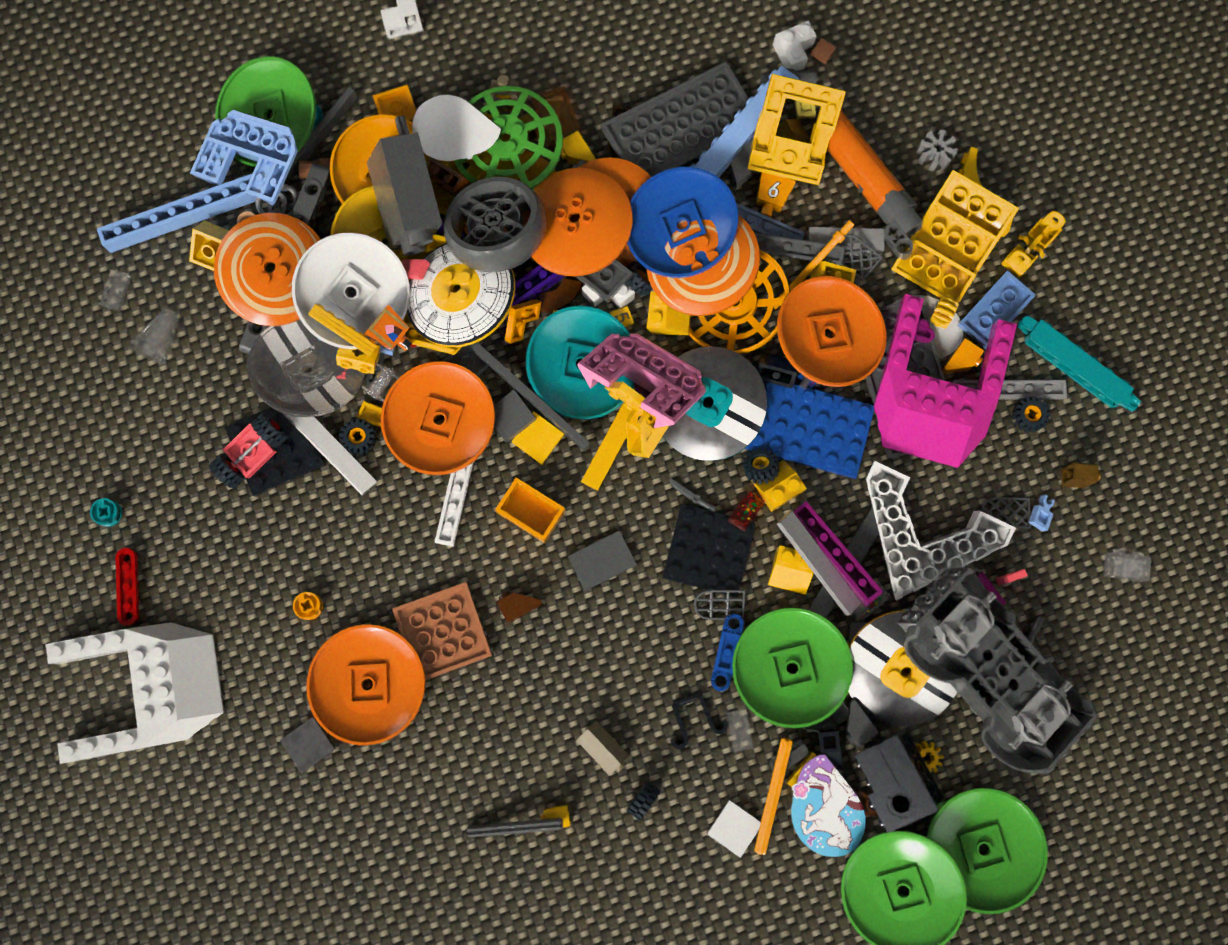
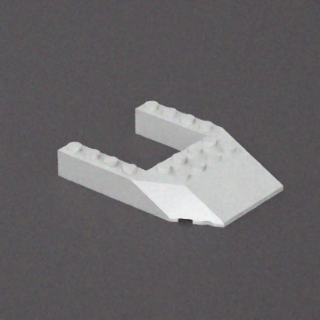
M164 623L46 644L48 664H62L128 651L137 720L136 729L58 743L60 764L188 740L196 732L224 713L213 634L175 623Z

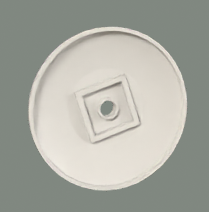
M340 233L321 239L303 254L293 275L292 298L300 320L315 337L335 347L358 349L308 315L314 304H321L325 307L324 310L333 312L336 318L343 319L346 325H352L356 328L355 331L364 334L387 305H390L402 320L404 319L410 300V287L401 261L385 244L363 234ZM348 287L354 288L356 296L348 297L345 294V290Z

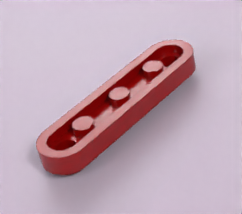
M122 548L116 553L117 619L122 625L132 626L139 620L138 556L133 549ZM130 555V560L127 562L126 556ZM129 613L132 614V618L130 620L127 618V615Z

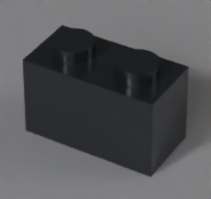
M762 352L757 367L762 380L792 389L797 370L787 358Z

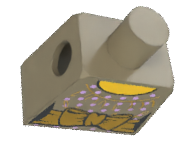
M500 75L497 80L491 81L490 89L501 86L519 87V84L516 80H509L506 75ZM502 91L493 93L491 96L494 102L505 99L517 101L521 92ZM512 105L497 106L499 114L510 115L514 108ZM521 109L519 115H523V109Z

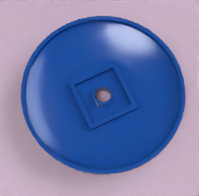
M676 167L662 171L642 184L630 201L633 226L627 244L637 261L657 275L669 278H686L701 274L715 266L727 254L735 240L739 216L734 196L719 177L706 170L695 167ZM701 220H711L718 234V245L714 251L718 252L719 256L714 261L710 262L706 257V253L699 251L696 253L695 259L703 265V268L692 271V264L680 265L668 255L665 250L667 242H669L671 249L704 235L706 231ZM680 221H687L688 225L685 229L677 228ZM698 221L701 229L700 232L678 242H672L671 236L676 230L678 232H685L689 229L690 222Z

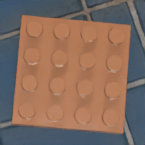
M467 582L392 609L400 634L410 642L421 659L425 672V681L492 656Z

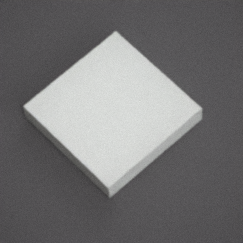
M728 800L707 834L741 858L758 832L761 822Z

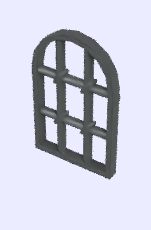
M708 589L701 591L695 597V612L703 619L725 620L729 615V611H742V619L744 620L745 589ZM710 592V598H699L702 594ZM713 592H726V598L713 597ZM730 592H742V598H731ZM708 601L710 602V608H696V602ZM713 601L726 602V608L713 607ZM729 601H742V608L729 607ZM698 611L710 612L709 617L700 614ZM713 611L726 612V617H713Z

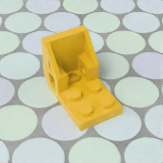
M614 382L609 388L605 386L604 388L609 391L608 394L616 400L620 399L624 402L623 405L627 409L632 410L625 422L628 452L633 456L649 458L669 426L654 428L657 417L640 408L645 398L624 382Z

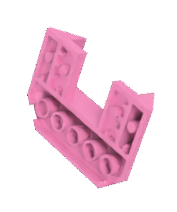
M611 334L578 363V367L590 389L598 382L609 388L623 375L651 392L642 401L640 408L657 417L654 428L674 425L706 392L705 386L701 381V372L639 334H630V336Z

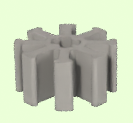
M940 130L936 138L933 135V131L928 132L917 148V153H922L918 160L920 165H923L929 159L931 160L928 168L929 171H934L938 164L941 166V170L946 169L957 154L958 149L952 148L956 141L954 136H951L945 142L943 141L946 133L945 130Z

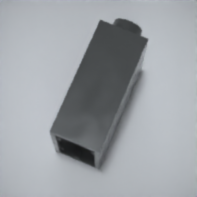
M412 133L380 138L367 161V166L389 248L391 250L401 248L403 256L422 253L425 251L424 245L434 241L433 235L442 225L419 134Z

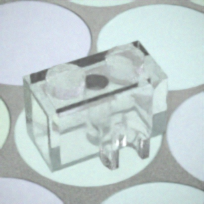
M1113 549L1112 552L1105 554L1103 577L1137 582L1150 581L1151 557H1145L1144 553L1132 552L1131 555L1125 554L1124 550Z

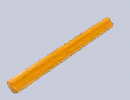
M782 738L780 741L754 849L758 854H765L767 851L793 743L788 738Z

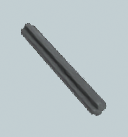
M552 818L472 825L467 827V836L481 837L561 830L563 828V819Z

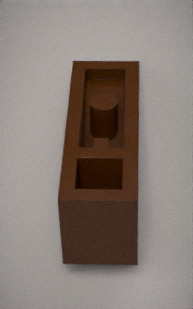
M430 157L426 162L430 179L454 197L464 188L471 185L465 177L438 160Z

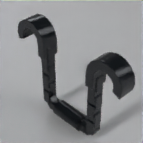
M692 693L679 698V701H674L672 705L674 715L684 738V742L681 745H677L675 740H670L671 745L676 749H683L688 744L687 733L677 709L678 705H686L696 701L695 699L698 698L712 732L723 734L728 728V722L724 719L722 721L723 728L721 730L715 729L705 699L699 693H696V695Z

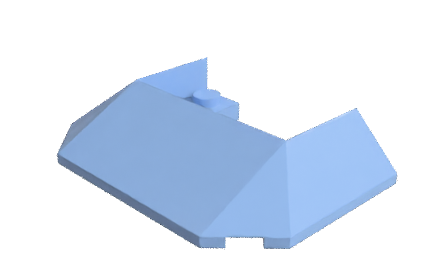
M232 110L227 113L228 116L221 121L217 119L212 122L190 174L218 186V184L221 185L235 154L257 161L245 193L262 199L270 205H274L298 152L292 130L289 127Z

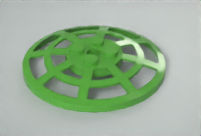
M501 86L485 90L473 97L468 103L473 105L484 97L487 105L479 111L484 114L490 110L493 117L491 121L501 129V132L496 142L487 149V152L492 156L489 166L482 162L476 154L473 155L472 159L481 169L487 172L485 179L494 177V175L513 176L518 174L520 181L533 189L551 175L559 162L563 146V135L559 118L544 98L528 89L517 86ZM502 91L521 92L517 101L505 99L494 102L491 96L493 93ZM530 95L541 102L551 116L540 118L532 108L524 104L528 96ZM512 105L514 108L510 115H500L497 106ZM521 109L528 112L534 118V121L524 124L518 118ZM552 123L555 124L557 135L554 152L544 148V126ZM535 128L539 129L538 145L528 141L527 131ZM509 134L511 138L504 142L501 140V136ZM526 149L535 152L526 163L521 164L519 156ZM540 155L551 160L540 175L528 181L525 171L534 165ZM467 158L454 160L460 173L471 184L478 181L469 174L462 164ZM500 160H512L515 168L502 170L497 169Z

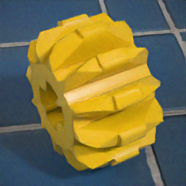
M943 295L931 316V323L939 328H947L958 308L959 302L953 297Z
M922 741L921 745L916 743L915 745L922 757L930 756V759L925 761L930 772L932 770L934 773H937L936 765L943 766L941 762H938L939 759L944 758V755H938L941 748H934V742L928 744L927 741Z

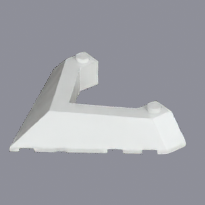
M876 461L873 462L866 477L895 600L915 592L933 581L939 580L942 577L941 573L947 568L965 567L998 549L1008 546L1016 528L982 511H973L965 529L920 545L902 497L910 477Z

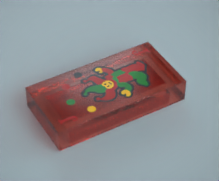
M749 491L730 516L728 522L745 531L763 507L765 501Z

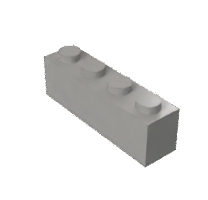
M809 227L807 241L828 244L833 238L832 235L841 228ZM852 228L847 233L860 238L878 254L882 255L884 252V229ZM845 237L842 243L849 242V237ZM852 237V242L858 241L857 239ZM861 243L862 249H868ZM852 244V251L859 250V244ZM844 245L845 252L850 251V245ZM869 251L862 252V256H868L869 258ZM871 251L872 257H877V255ZM853 253V258L860 257V253Z

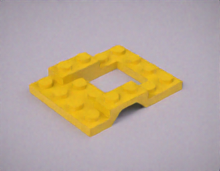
M772 73L753 136L747 169L819 185L825 165V154L829 140L835 131L846 91ZM786 98L821 106L809 143L776 135Z

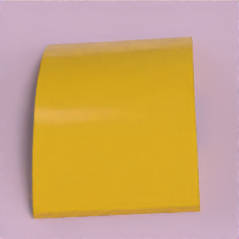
M952 170L922 218V228L910 237L913 243L911 257L906 260L898 258L891 270L939 298L946 295L960 302L976 277L977 272L1019 208ZM905 246L902 252L908 251L909 248Z

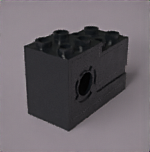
M906 727L865 746L855 755L857 766L865 773L868 786L873 788V791L868 795L869 804L873 810H876L880 825L888 833L938 811L946 801Z

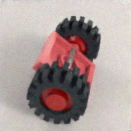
M262 412L223 449L227 455L220 453L209 464L210 471L225 486L235 489L243 480L252 477L276 453L273 447H279L288 438V433L284 427L280 426L281 424L276 419Z

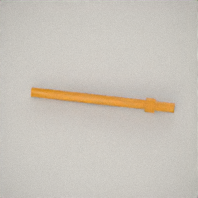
M850 220L832 235L833 238L792 281L789 285L790 291L803 282L830 251L845 239L844 236L854 227ZM785 291L778 298L785 297ZM773 306V308H774L775 310H777V309L780 307V306Z

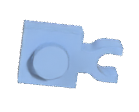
M1040 495L1039 505L1033 507L1028 522L1041 531H1048L1053 517L1050 508L1053 507L1055 500L1051 499L1046 502L1047 495Z

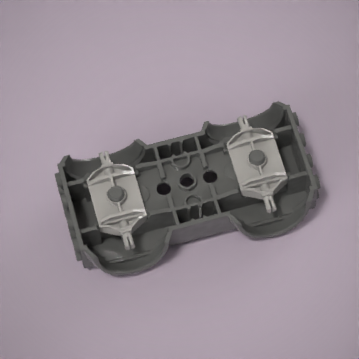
M947 568L941 573L942 577L929 585L928 591L915 600V605L901 615L902 618L898 624L906 632L904 640L905 652L911 662L924 674L935 680L950 683L983 721L981 737L983 743L998 760L1022 772L1048 774L1054 770L1058 761L1068 754V750L1072 745L1080 740L1081 735L1093 725L1094 720L1098 717L1096 715V707L1093 702L1074 690L1069 681L1064 680L1051 663L1054 659L1052 657L1043 658L1015 625L1016 614L1002 605L996 599V595L983 586L975 573L980 571L978 568ZM986 649L992 652V659L990 661H986L983 658V652ZM1001 665L1005 667V673L1002 676L999 674V667ZM1011 679H1015L1018 682V687L1014 691L1009 688V681Z

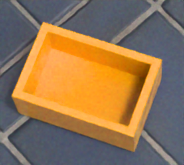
M517 477L495 508L496 513L543 543H546L566 512L563 506Z

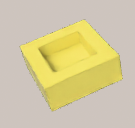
M795 100L797 119L813 118L816 116L814 104Z

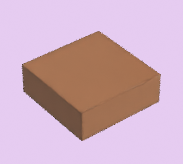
M821 38L812 50L811 56L826 64L835 52L836 47Z

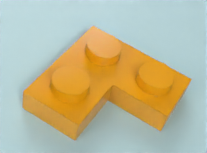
M535 299L511 306L505 334L506 342L511 344L523 340L525 324L539 319L541 301Z

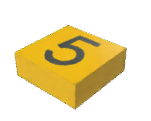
M628 306L610 312V315L619 320L625 328L634 325Z

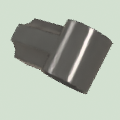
M801 739L792 744L786 771L810 754ZM774 754L770 759V765L773 769L777 754Z

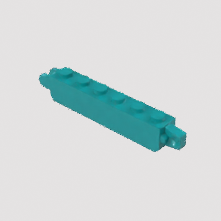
M1029 316L1022 318L1018 322L1019 330L1027 335L1024 338L1026 345L1107 406L1114 408L1120 405L1132 412L1140 405L1141 401L1132 393L1134 388L1130 386L1127 380L1119 378L1112 369L1103 366L1096 357L1087 354L1080 345L1072 343L1065 334L1056 331L1049 322L1042 319L1037 322Z

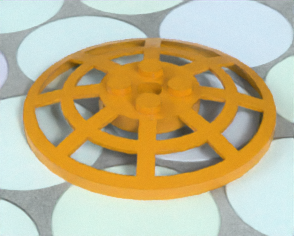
M760 250V258L768 262L769 265L762 273L758 271L754 284L737 306H732L725 311L717 313L708 322L705 316H698L703 326L695 332L689 326V336L701 347H712L700 339L702 335L709 331L718 338L728 340L727 349L738 354H744L763 346L775 336L777 325L771 333L763 326L769 320L773 306H780L790 292V288L783 269L768 253ZM774 270H776L783 283L785 297L774 298L772 286L767 279ZM762 283L767 289L768 299L757 298L755 290ZM757 307H768L765 316L759 323L753 317ZM721 321L730 324L729 334L721 333L713 327ZM748 321L753 329L745 333L737 334V326ZM757 332L764 338L751 347L734 350L736 340L748 338Z

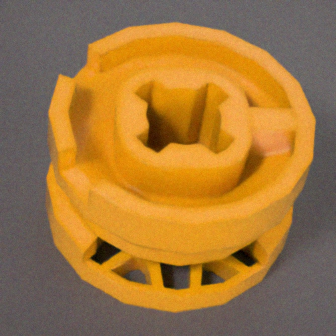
M300 593L293 601V611L301 619L313 620L322 613L323 601L314 593Z

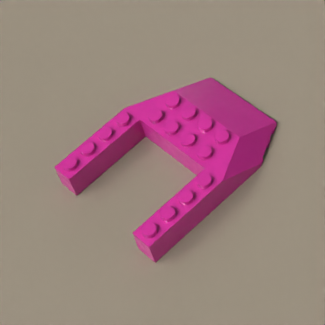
M905 294L899 304L874 402V411L877 415L883 448L958 468L987 434L1001 394L1017 324L998 319L991 326L977 388L965 387L906 370L924 299Z

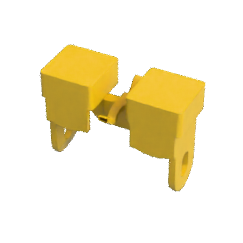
M1050 211L1044 219L1041 218L1026 236L1020 235L1018 239L1026 242L1028 245L1027 249L1018 244L1001 264L1019 278L1039 257L1038 255L1034 257L1029 252L1033 249L1039 252L1041 258L1045 256L1043 250L1062 231L1061 227L1066 223L1065 218L1056 211ZM1053 217H1056L1059 222H1056Z

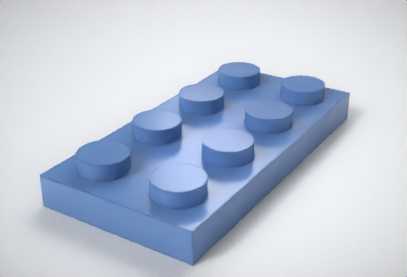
M1006 271L957 326L986 350L991 326L998 319L1012 322L1036 294L1009 271Z

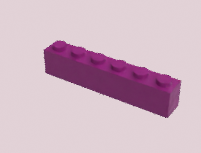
M807 501L793 511L865 607L882 595V589Z

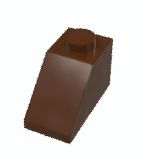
M509 592L499 597L500 600L496 602L508 624L543 605L539 599L517 593L510 594Z

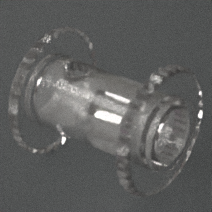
M376 364L381 369L369 387L366 388L362 385V389L373 398L384 402L385 399L381 395L393 377L397 380L399 377L386 366Z

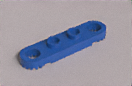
M730 614L724 620L711 676V685L717 691H725L731 684L734 651L744 626V621L738 614ZM731 618L739 620V627L737 629L729 627L728 622ZM722 675L726 678L725 686L718 687L716 685L715 679L717 676Z

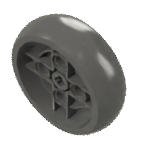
M491 177L479 180L459 192L447 209L444 219V236L447 246L461 263L471 269L482 272L510 270L527 261L541 245L547 227L545 207L537 193L519 180L508 177ZM526 210H529L531 214L527 224L524 227L522 214ZM467 223L468 235L461 240L463 228Z

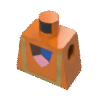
M390 305L383 309L364 333L366 337L389 350H392L397 344L406 351L413 343L405 336L409 327Z

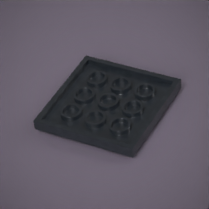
M271 407L224 427L231 442L249 423H252L262 412H265L281 424L280 426L284 427L288 433V438L279 447H273L276 453L252 477L246 478L254 497L326 466L321 453L281 412Z
M681 504L662 579L704 590L740 589L756 523ZM715 592L726 595V592ZM730 592L731 597L738 598L739 592Z

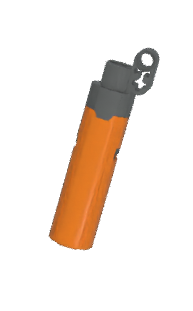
M840 110L836 128L829 140L827 150L887 225L884 230V240L899 259L906 260L911 257L913 252V243L909 237L917 233L923 224L921 218L914 211L917 208V204L891 171L888 170L843 111ZM901 246H907L909 250L906 252H902L899 248Z

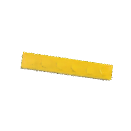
M314 304L308 313L310 317L368 356H371L377 347L374 340H368L365 334L355 331L356 328L352 325H346L343 319H338L333 312L324 310L325 307L321 304Z

